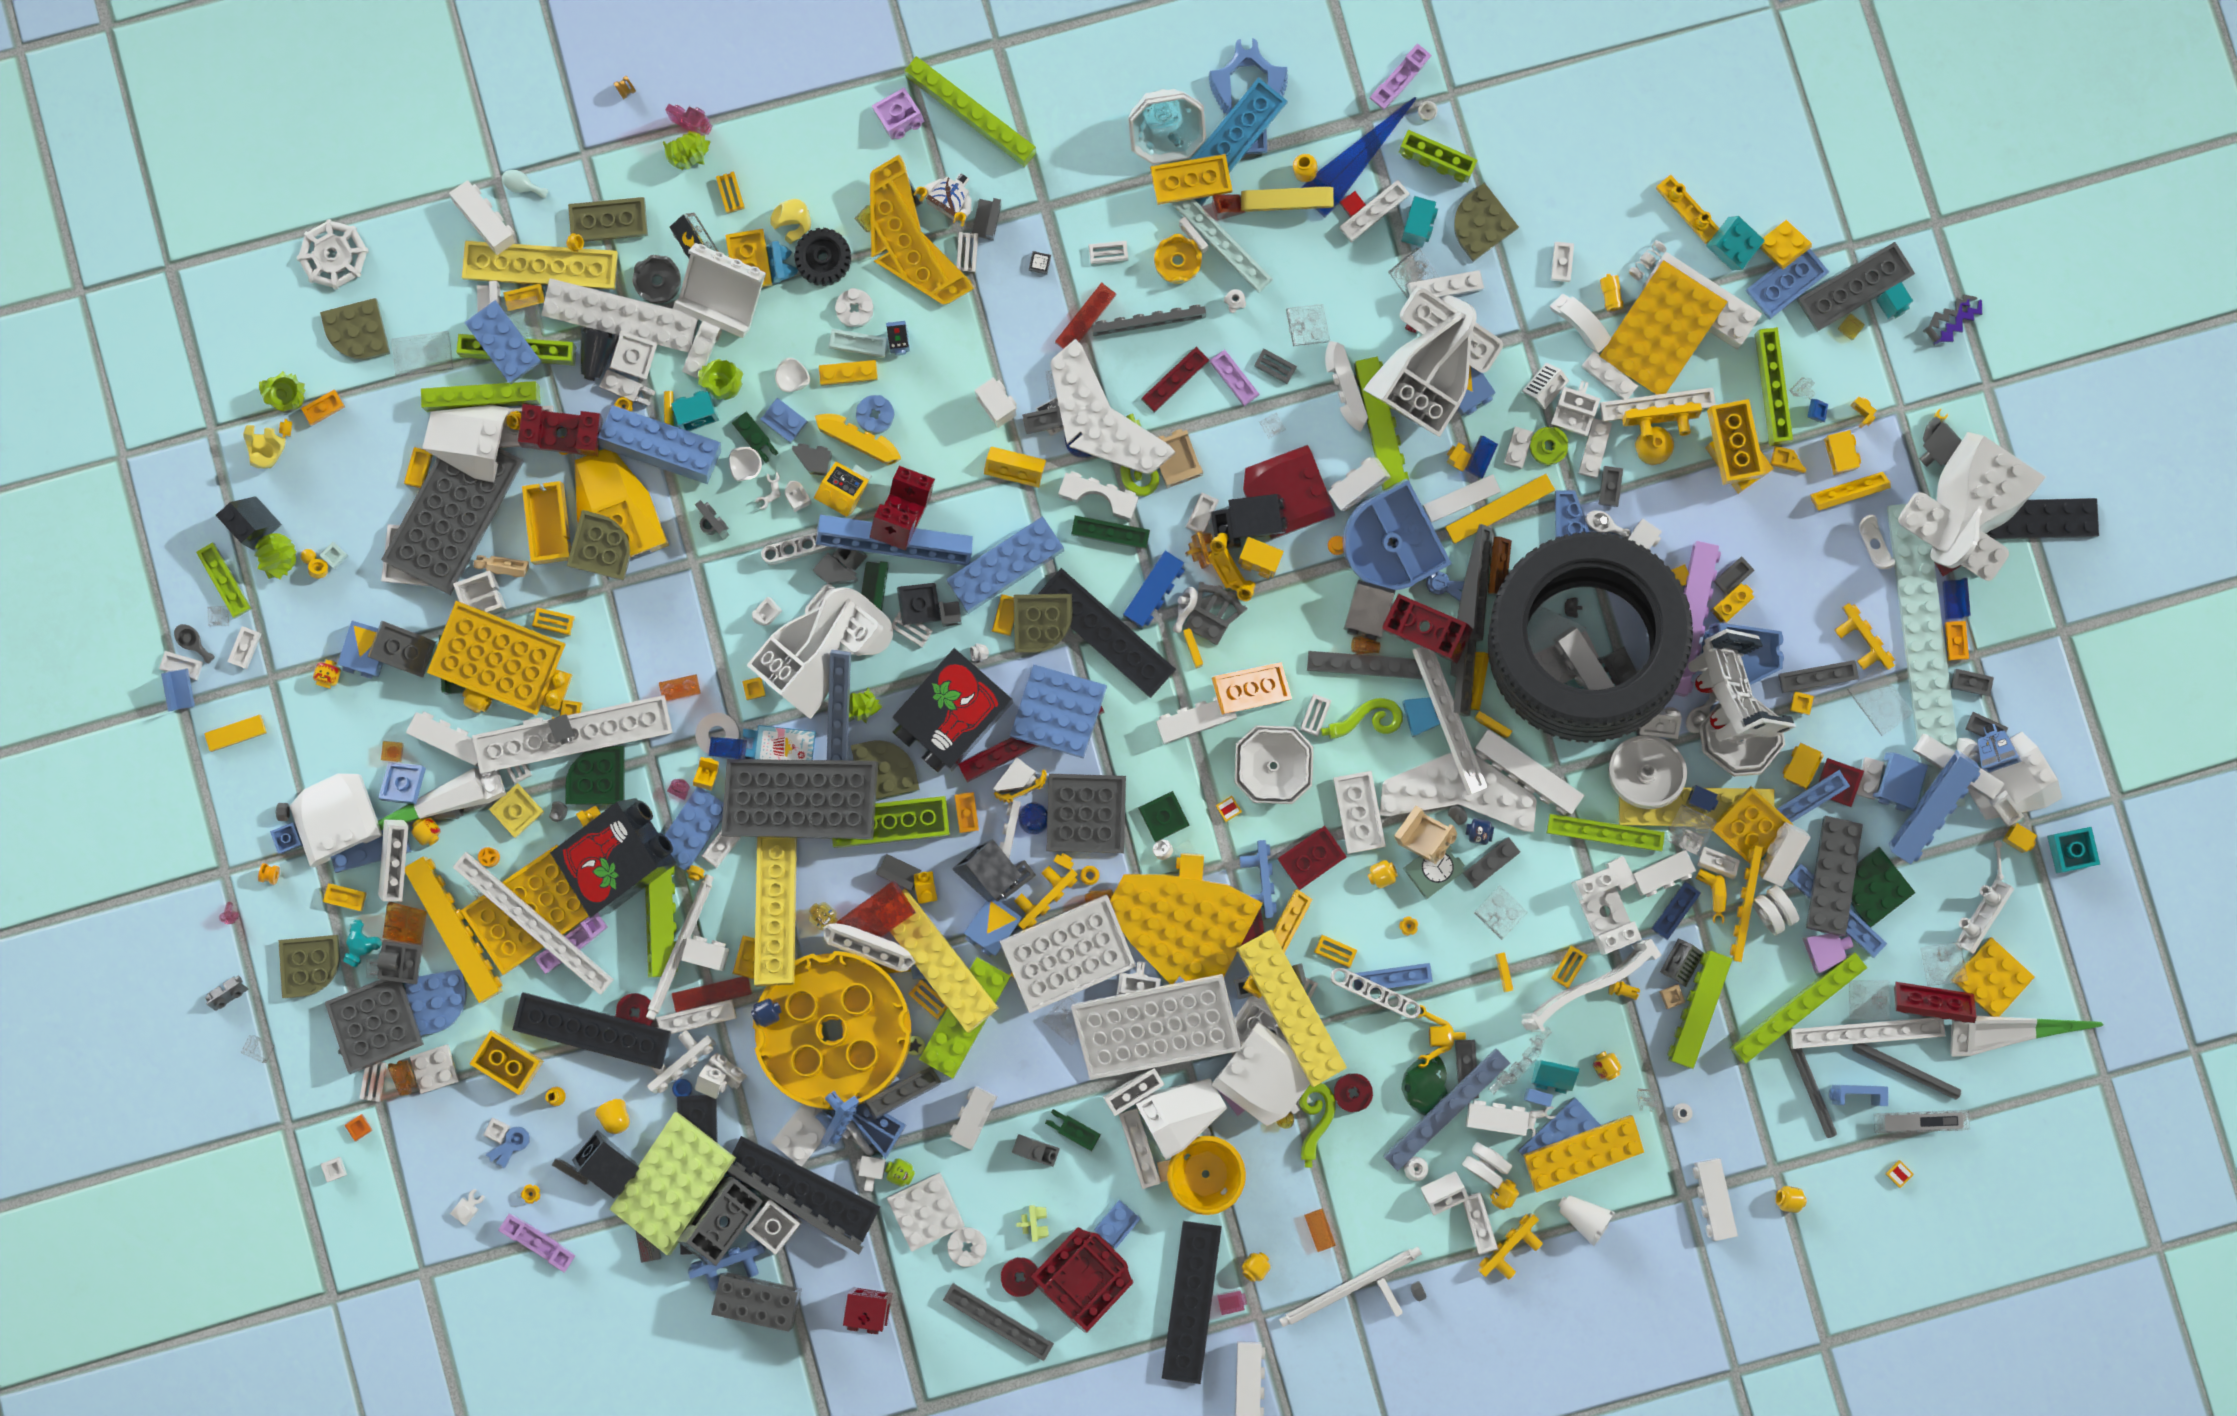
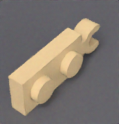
M477 555L476 560H474V568H486V571L490 570L494 574L524 577L529 569V561L496 556L486 558L485 556Z

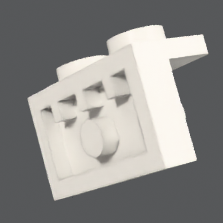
M1673 707L1663 709L1642 728L1639 727V734L1678 739L1682 719L1680 711Z

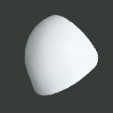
M794 358L783 360L775 372L777 386L784 392L801 390L810 382V376L806 368Z
M740 447L731 450L729 454V468L736 481L752 479L760 473L762 461L754 449Z

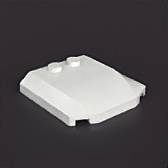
M336 774L304 789L289 806L308 862L312 868L330 861V857L362 842L366 844L383 836L363 778L359 774Z
M1257 1022L1242 1043L1241 1051H1237L1211 1085L1264 1125L1268 1126L1288 1115L1306 1091L1310 1082L1289 1044L1260 1022Z

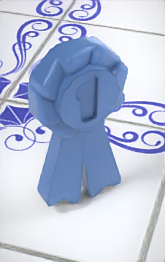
M1440 571L1427 577L1426 586L1429 592L1435 595L1447 592L1458 601L1461 600L1462 591L1460 590H1463L1464 581H1449L1447 574Z
M512 1127L506 1134V1142L486 1153V1156L490 1157V1162H492L501 1155L496 1164H501L505 1168L513 1152L525 1149L530 1143L529 1132L523 1127Z

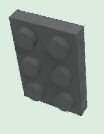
M381 621L368 657L423 678L437 641Z

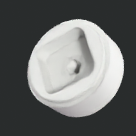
M1431 101L1421 103L1418 108V114L1423 120L1434 119L1438 112L1436 104Z
M1160 840L1153 846V853L1158 859L1165 860L1172 855L1173 847L1169 841Z

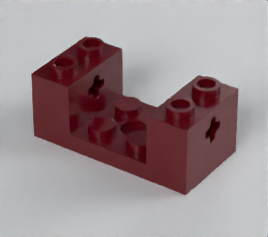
M523 404L518 443L522 448L598 457V437L602 430L603 418L600 413L581 411L580 415L549 412L545 411L542 406ZM560 428L567 429V435L563 438L557 436V431Z
M899 466L893 477L890 494L885 504H880L874 515L870 538L906 551L931 499L935 478Z
M1401 594L1397 595L1382 627L1388 634L1429 649L1440 657L1456 664L1473 631V628L1466 622ZM1423 622H1429V630L1425 632L1421 631V624Z
M854 1287L847 1295L843 1326H847V1330L859 1331V1328L867 1329V1333L879 1334V1331L883 1332L884 1326L888 1325L893 1293Z

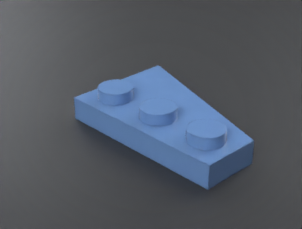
M1575 490L1555 491V538L1566 534L1570 536L1576 532L1589 533Z

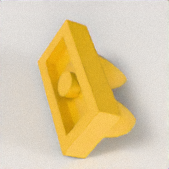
M556 669L541 705L560 711L562 700L565 698L573 675Z

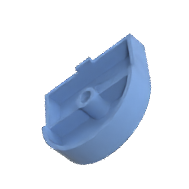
M1404 479L1362 502L1352 512L1343 532L1345 558L1354 573L1365 582L1393 590H1401L1415 585V583L1452 564L1408 479ZM1389 538L1395 539L1393 546L1387 544Z

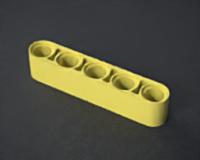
M1333 187L1241 191V211L1244 212L1334 207Z

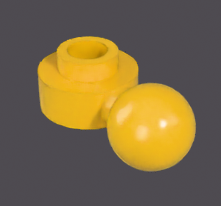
M312 549L303 550L301 560L308 564L309 575L316 579L325 577L328 573L327 562L322 559H316V553Z

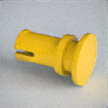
M1620 980L1609 985L1608 994L1613 995L1615 992L1617 996L1623 995L1637 1000L1639 996L1637 992L1640 993V989L1624 984V981Z
M552 1087L546 1093L545 1099L549 1104L559 1106L565 1101L566 1093L560 1087Z

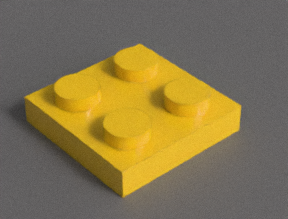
M1785 220L1763 237L1765 241L1760 246V249L1783 270L1812 247V243L1789 221Z

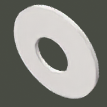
M712 713L702 718L698 723L695 737L698 746L705 753L712 756H722L732 751L739 739V730L735 721L728 715ZM720 726L725 730L726 736L722 742L715 743L710 740L709 731L712 727Z

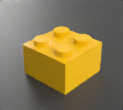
M1248 537L1238 564L1241 565L1240 568L1251 572V570L1259 572L1258 575L1261 577L1273 578L1284 551Z

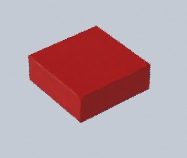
M1356 191L1340 201V205L1350 218L1366 206Z

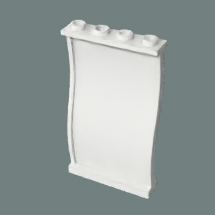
M1652 939L1637 941L1632 944L1634 951L1613 970L1599 978L1574 986L1553 996L1533 1013L1521 1015L1523 1018L1521 1023L1527 1031L1543 1032L1545 1031L1543 1027L1544 1022L1565 1004L1579 996L1618 982L1638 969L1645 961L1656 960L1662 956Z

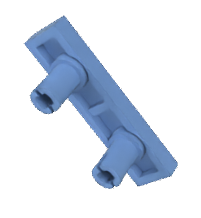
M1266 840L1257 841V855L1239 857L1240 868H1260L1261 894H1251L1249 896L1263 902L1262 907H1264L1265 919L1273 918V914L1277 913L1276 902H1272L1271 894H1275L1274 883H1270L1269 875H1273L1272 864L1268 863L1267 856H1271L1270 844H1266Z
M833 1091L825 1097V1100L836 1111L833 1118L825 1109L815 1116L826 1129L821 1140L825 1147L831 1143L835 1145L842 1139L841 1134L847 1130L846 1126L852 1121L851 1116L857 1111L856 1107L859 1101L855 1096L843 1102L836 1092Z
M758 1240L749 1242L747 1247L730 1249L717 1266L708 1265L702 1262V1260L696 1261L688 1269L689 1277L692 1279L705 1275L711 1291L717 1290L719 1282L716 1271L731 1264L743 1262L748 1278L756 1276L759 1272L753 1257L765 1253L766 1247L758 1242Z

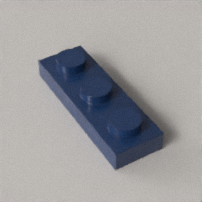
M1685 881L1651 929L1668 940L1701 892Z

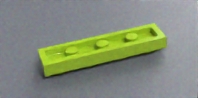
M212 542L198 550L196 553L232 617L237 618L251 610V606L215 543Z

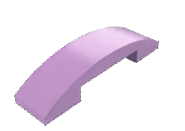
M1417 43L1406 55L1403 62L1375 90L1369 99L1385 110L1414 79L1432 55Z
M600 916L588 917L564 937L581 950L608 926ZM548 949L534 958L545 974L563 963Z
M510 1213L498 1230L540 1255L548 1263L564 1273L576 1256L554 1239Z

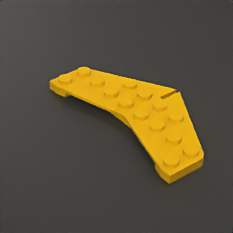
M897 155L872 170L870 173L871 258L888 250V253L874 260V262L941 304H949L974 290L975 288L971 281L921 231L906 166L902 157Z

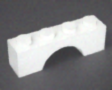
M1073 471L1070 474L1065 473L1058 493L1060 498L1077 503L1086 495H1101L1111 504L1113 516L1131 522L1138 503V497L1135 496L1136 493L1125 490V492L1117 490L1118 487L1107 484V486L1099 484L1100 481L1094 478H1089L1088 480L1081 478V474Z

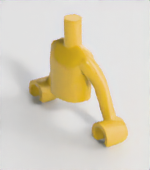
M1419 1005L1423 1014H1419L1416 1018L1424 1016L1442 1025L1429 1027L1430 1047L1440 1048L1428 1055L1418 1057V1059L1426 1061V1064H1420L1418 1067L1425 1068L1431 1059L1451 1050L1454 1040H1466V1033L1454 1032L1449 1022L1427 1012L1423 1005Z

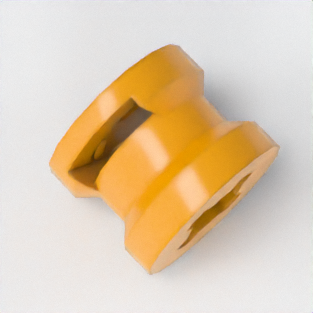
M485 847L480 850L478 860L486 867H494L500 861V854L496 849Z
M262 863L258 873V881L263 883L268 881L270 884L275 885L279 878L280 867L275 865L271 867L266 863Z

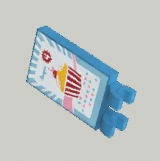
M758 725L757 731L743 729L744 738H753L752 749L741 748V757L771 760H813L816 731Z

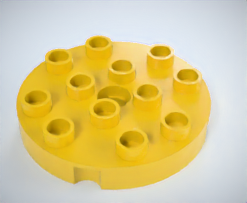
M840 951L820 955L813 953L795 960L794 985L766 986L758 1002L768 998L772 999L774 1003H779L782 1013L779 1014L780 1020L777 1023L767 1027L756 1025L753 1019L756 1048L754 1049L766 1076L781 1092L791 1099L809 1107L834 1110L825 1100V1097L835 1091L843 1102H846L853 1096L856 1098L857 1096L861 1097L858 1099V1105H861L866 1100L883 1092L901 1071L911 1043L909 1009L896 983L882 968L870 960L856 954ZM829 1020H842L843 1037L836 1041L827 1040L824 1042L822 1040L824 1038L822 1035V1023Z

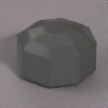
M288 803L277 804L275 814L278 821L289 820L290 807Z
M1420 1281L1412 1283L1410 1288L1413 1297L1417 1301L1426 1299L1427 1296Z

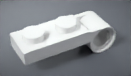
M702 321L682 372L699 379L698 371L702 370V366L707 365L722 329Z

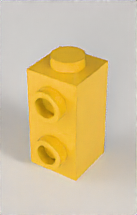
M1741 583L1710 611L1721 623H1727L1754 598L1752 595L1753 591L1748 585Z

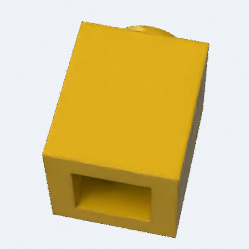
M2015 823L2010 826L2002 841L2024 853L2034 848L2037 835L2020 824Z

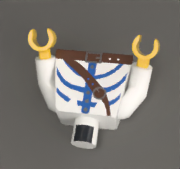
M961 173L955 181L949 177L938 179L924 187H917L914 196L916 194L921 195L919 199L921 202L927 196V204L952 219L953 223L961 221L960 226L962 227L966 218L971 213L972 199L969 196V191L964 188L969 179Z

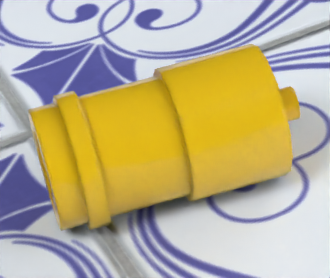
M1606 274V277L1600 279L1605 308L1607 312L1623 309L1624 302L1621 296L1619 276Z

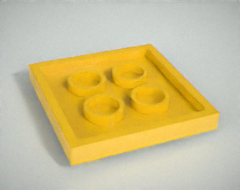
M1750 786L1710 828L1750 864V860H1747L1749 848L1752 849L1753 845L1762 846V858L1767 853L1769 845L1776 839L1778 829L1785 822L1792 825L1793 823Z
M1989 937L1951 980L1964 992L1974 994L1975 1002L1991 1017H2000L2035 976L1998 942Z

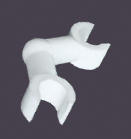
M777 472L775 480H770V475L767 474V480L771 483L772 493L756 499V503L761 500L765 501L764 506L760 507V510H765L770 502L781 495L778 485L780 476Z
M1550 1106L1544 1110L1530 1111L1527 1129L1532 1130V1138L1536 1134L1534 1129L1536 1119L1544 1117L1554 1119L1556 1116L1547 1115V1111L1554 1109V1107Z

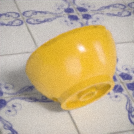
M1199 1136L1183 1151L1171 1157L1167 1172L1168 1186L1176 1201L1188 1211L1201 1215L1218 1214L1236 1203L1242 1194L1246 1180L1245 1165L1238 1151L1227 1141L1215 1136ZM1186 1154H1190V1156L1185 1160L1184 1156ZM1204 1170L1209 1171L1207 1178L1202 1176ZM1224 1188H1226L1227 1192L1225 1194H1221Z

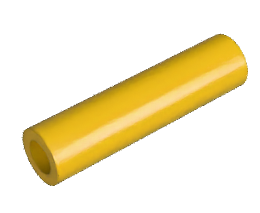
M664 391V423L674 426V411L671 403H674L673 391Z

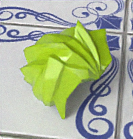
M688 130L687 134L678 137L676 141L672 140L668 144L663 141L665 156L671 165L681 170L684 168L690 169L696 163L705 165L704 155L709 151L708 148L711 141L705 140V135L701 136L700 133Z
M717 359L708 363L707 366H702V370L698 371V385L706 388L707 392L714 395L717 400H728L734 398L740 391L743 384L741 382L743 372L733 362Z
M282 371L275 377L259 382L260 394L265 404H269L279 411L295 410L302 406L305 399V383L299 382L296 374L292 375L291 373L287 375Z
M278 533L263 536L255 546L257 551L254 556L258 557L260 562L257 569L265 571L268 579L275 577L281 580L283 575L288 576V571L292 570L296 563L295 555L297 551L294 549L295 545L285 535Z
M868 687L863 693L850 694L849 722L855 719L856 721L862 720L864 723H867L868 718L882 708V705L878 703L880 700L875 699L874 694Z

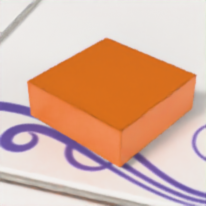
M363 1114L345 1124L354 1141H358L373 1131Z

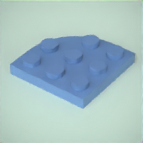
M460 969L419 976L417 984L405 983L406 993L421 1035L433 1034L449 1028L464 1010L467 988L465 977Z

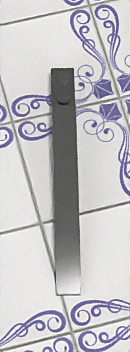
M1479 524L1474 540L1457 619L1469 624L1473 631L1458 663L1456 664L1451 661L1450 675L1456 677L1453 713H1458L1464 717L1471 714L1477 641H1483L1493 529L1483 524Z

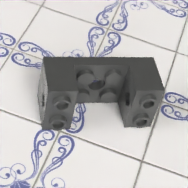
M723 1176L713 1191V1194L717 1197L696 1226L688 1225L677 1239L681 1245L708 1265L717 1266L763 1202L733 1177ZM722 1216H726L728 1219V1224L725 1227H721L719 1224Z

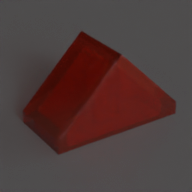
M1240 194L1212 196V207L1217 221L1245 213L1244 210L1241 211Z

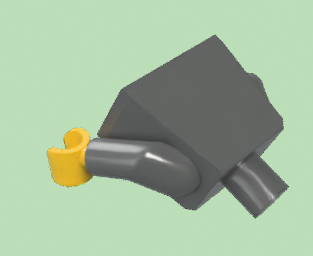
M1939 409L1928 423L1922 438L1924 442L1923 447L1927 452L1919 459L1926 467L1935 460L1940 465L1944 464L1946 466L1962 441L1944 421L1948 414L1945 417L1939 415L1942 409Z

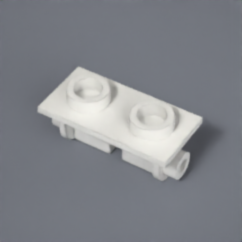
M718 1053L714 1054L707 1063V1065L727 1074L725 1081L728 1082L727 1085L732 1089H738L742 1084L741 1082L747 1077L741 1068L734 1066L725 1056Z

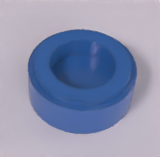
M687 1079L675 1081L672 1087L673 1094L676 1097L690 1096L693 1090L691 1082Z

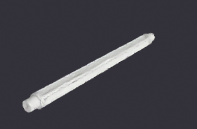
M706 874L704 880L701 881L694 902L691 905L675 947L658 983L656 992L650 1002L649 1011L646 1015V1018L654 1020L656 1014L660 1011L682 959L687 938L691 937L703 905L712 888L714 877Z
M1419 1247L1412 1250L1409 1249L1285 1314L1286 1316L1279 1320L1283 1327L1289 1324L1292 1325L1309 1314L1321 1310L1351 1294V1292L1357 1291L1393 1272L1395 1269L1414 1261L1422 1253Z

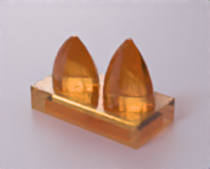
M697 674L659 682L661 696L665 695L666 701L701 694Z

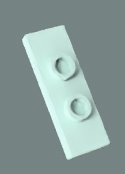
M832 329L828 347L829 349L885 358L888 338Z

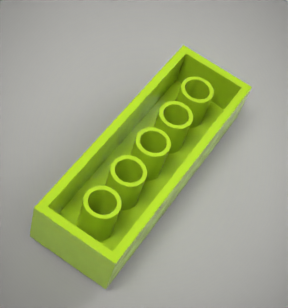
M946 796L875 803L873 839H832L833 847L842 848L950 836Z
M976 957L970 971L992 1000L997 1003L1011 976ZM948 1008L919 1060L954 1079L987 1019L968 1033Z

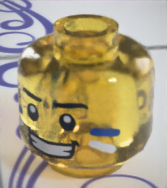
M826 902L814 903L808 911L811 913L808 918L809 921L819 930H823V927L828 924H835L838 920L836 918L837 912Z

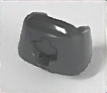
M1578 598L1567 599L1565 602L1566 616L1578 618L1577 610L1583 609L1582 606H1578Z
M560 801L553 802L549 818L555 822L564 820L567 815V806Z
M1452 806L1448 811V816L1457 825L1464 824L1468 819L1465 810L1460 806Z

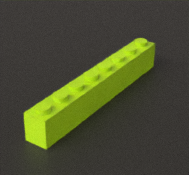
M917 56L904 70L906 78L1023 167H1026L1036 154V147Z
M1378 356L1355 361L1354 367L1361 398L1368 416L1367 425L1375 458L1379 459L1391 476V478L1381 484L1384 491L1404 479L1409 480L1408 472H1404L1403 469L1405 458L1403 453H1400L1398 447L1401 446L1399 435H1396L1394 430L1397 424L1395 416H1391L1390 409L1393 408L1363 390L1383 366L1382 361H1379Z
M1856 952L1849 953L1845 960L1826 971L1732 1045L1730 1050L1741 1064L1748 1063L1866 970L1867 966Z

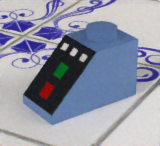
M906 322L886 323L890 352L898 356L905 355L906 352L910 351Z

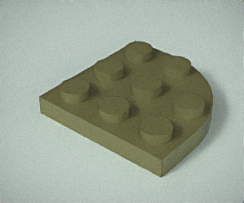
M1485 182L1462 200L1454 219V231L1457 241L1473 262L1519 228Z
M376 298L320 312L325 334L332 346L340 353L359 360L391 354Z
M582 510L567 566L624 581L630 560V544L625 532L612 519L604 515Z
M1072 594L1014 595L1015 653L1045 651L1063 640L1072 622Z
M881 740L851 745L854 761L878 762L876 799L920 790L914 764L908 754L899 746Z
M339 935L278 940L282 998L310 996L320 992L331 983L337 973L340 962Z

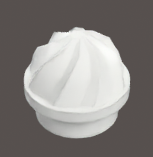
M977 643L975 646L970 647V656L973 662L977 661L980 663L988 658L989 650L985 645Z

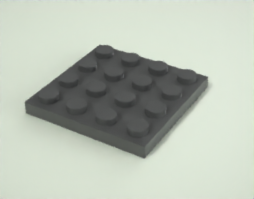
M1049 774L1046 851L1124 853L1126 776Z
M378 980L325 1002L349 1074L424 1045L403 982Z

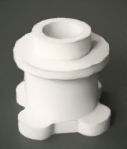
M1231 290L1224 298V302L1228 304L1231 313H1235L1237 309L1245 308L1246 306L1245 296L1240 290Z

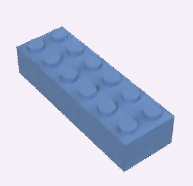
M612 405L598 437L600 448L708 484L721 454V442Z
M1042 516L946 580L969 614L1064 552V547Z
M1955 751L1918 802L1915 809H1913L1889 842L1892 853L1909 864L1919 860L1923 853L1921 852L1925 845L1928 846L1932 842L1934 832L1943 827L1946 822L1944 820L1948 813L1951 815L1954 812L1958 799L1965 797L1969 790L1967 788L1971 782L1974 783L1980 776V768L1977 762L1960 751Z

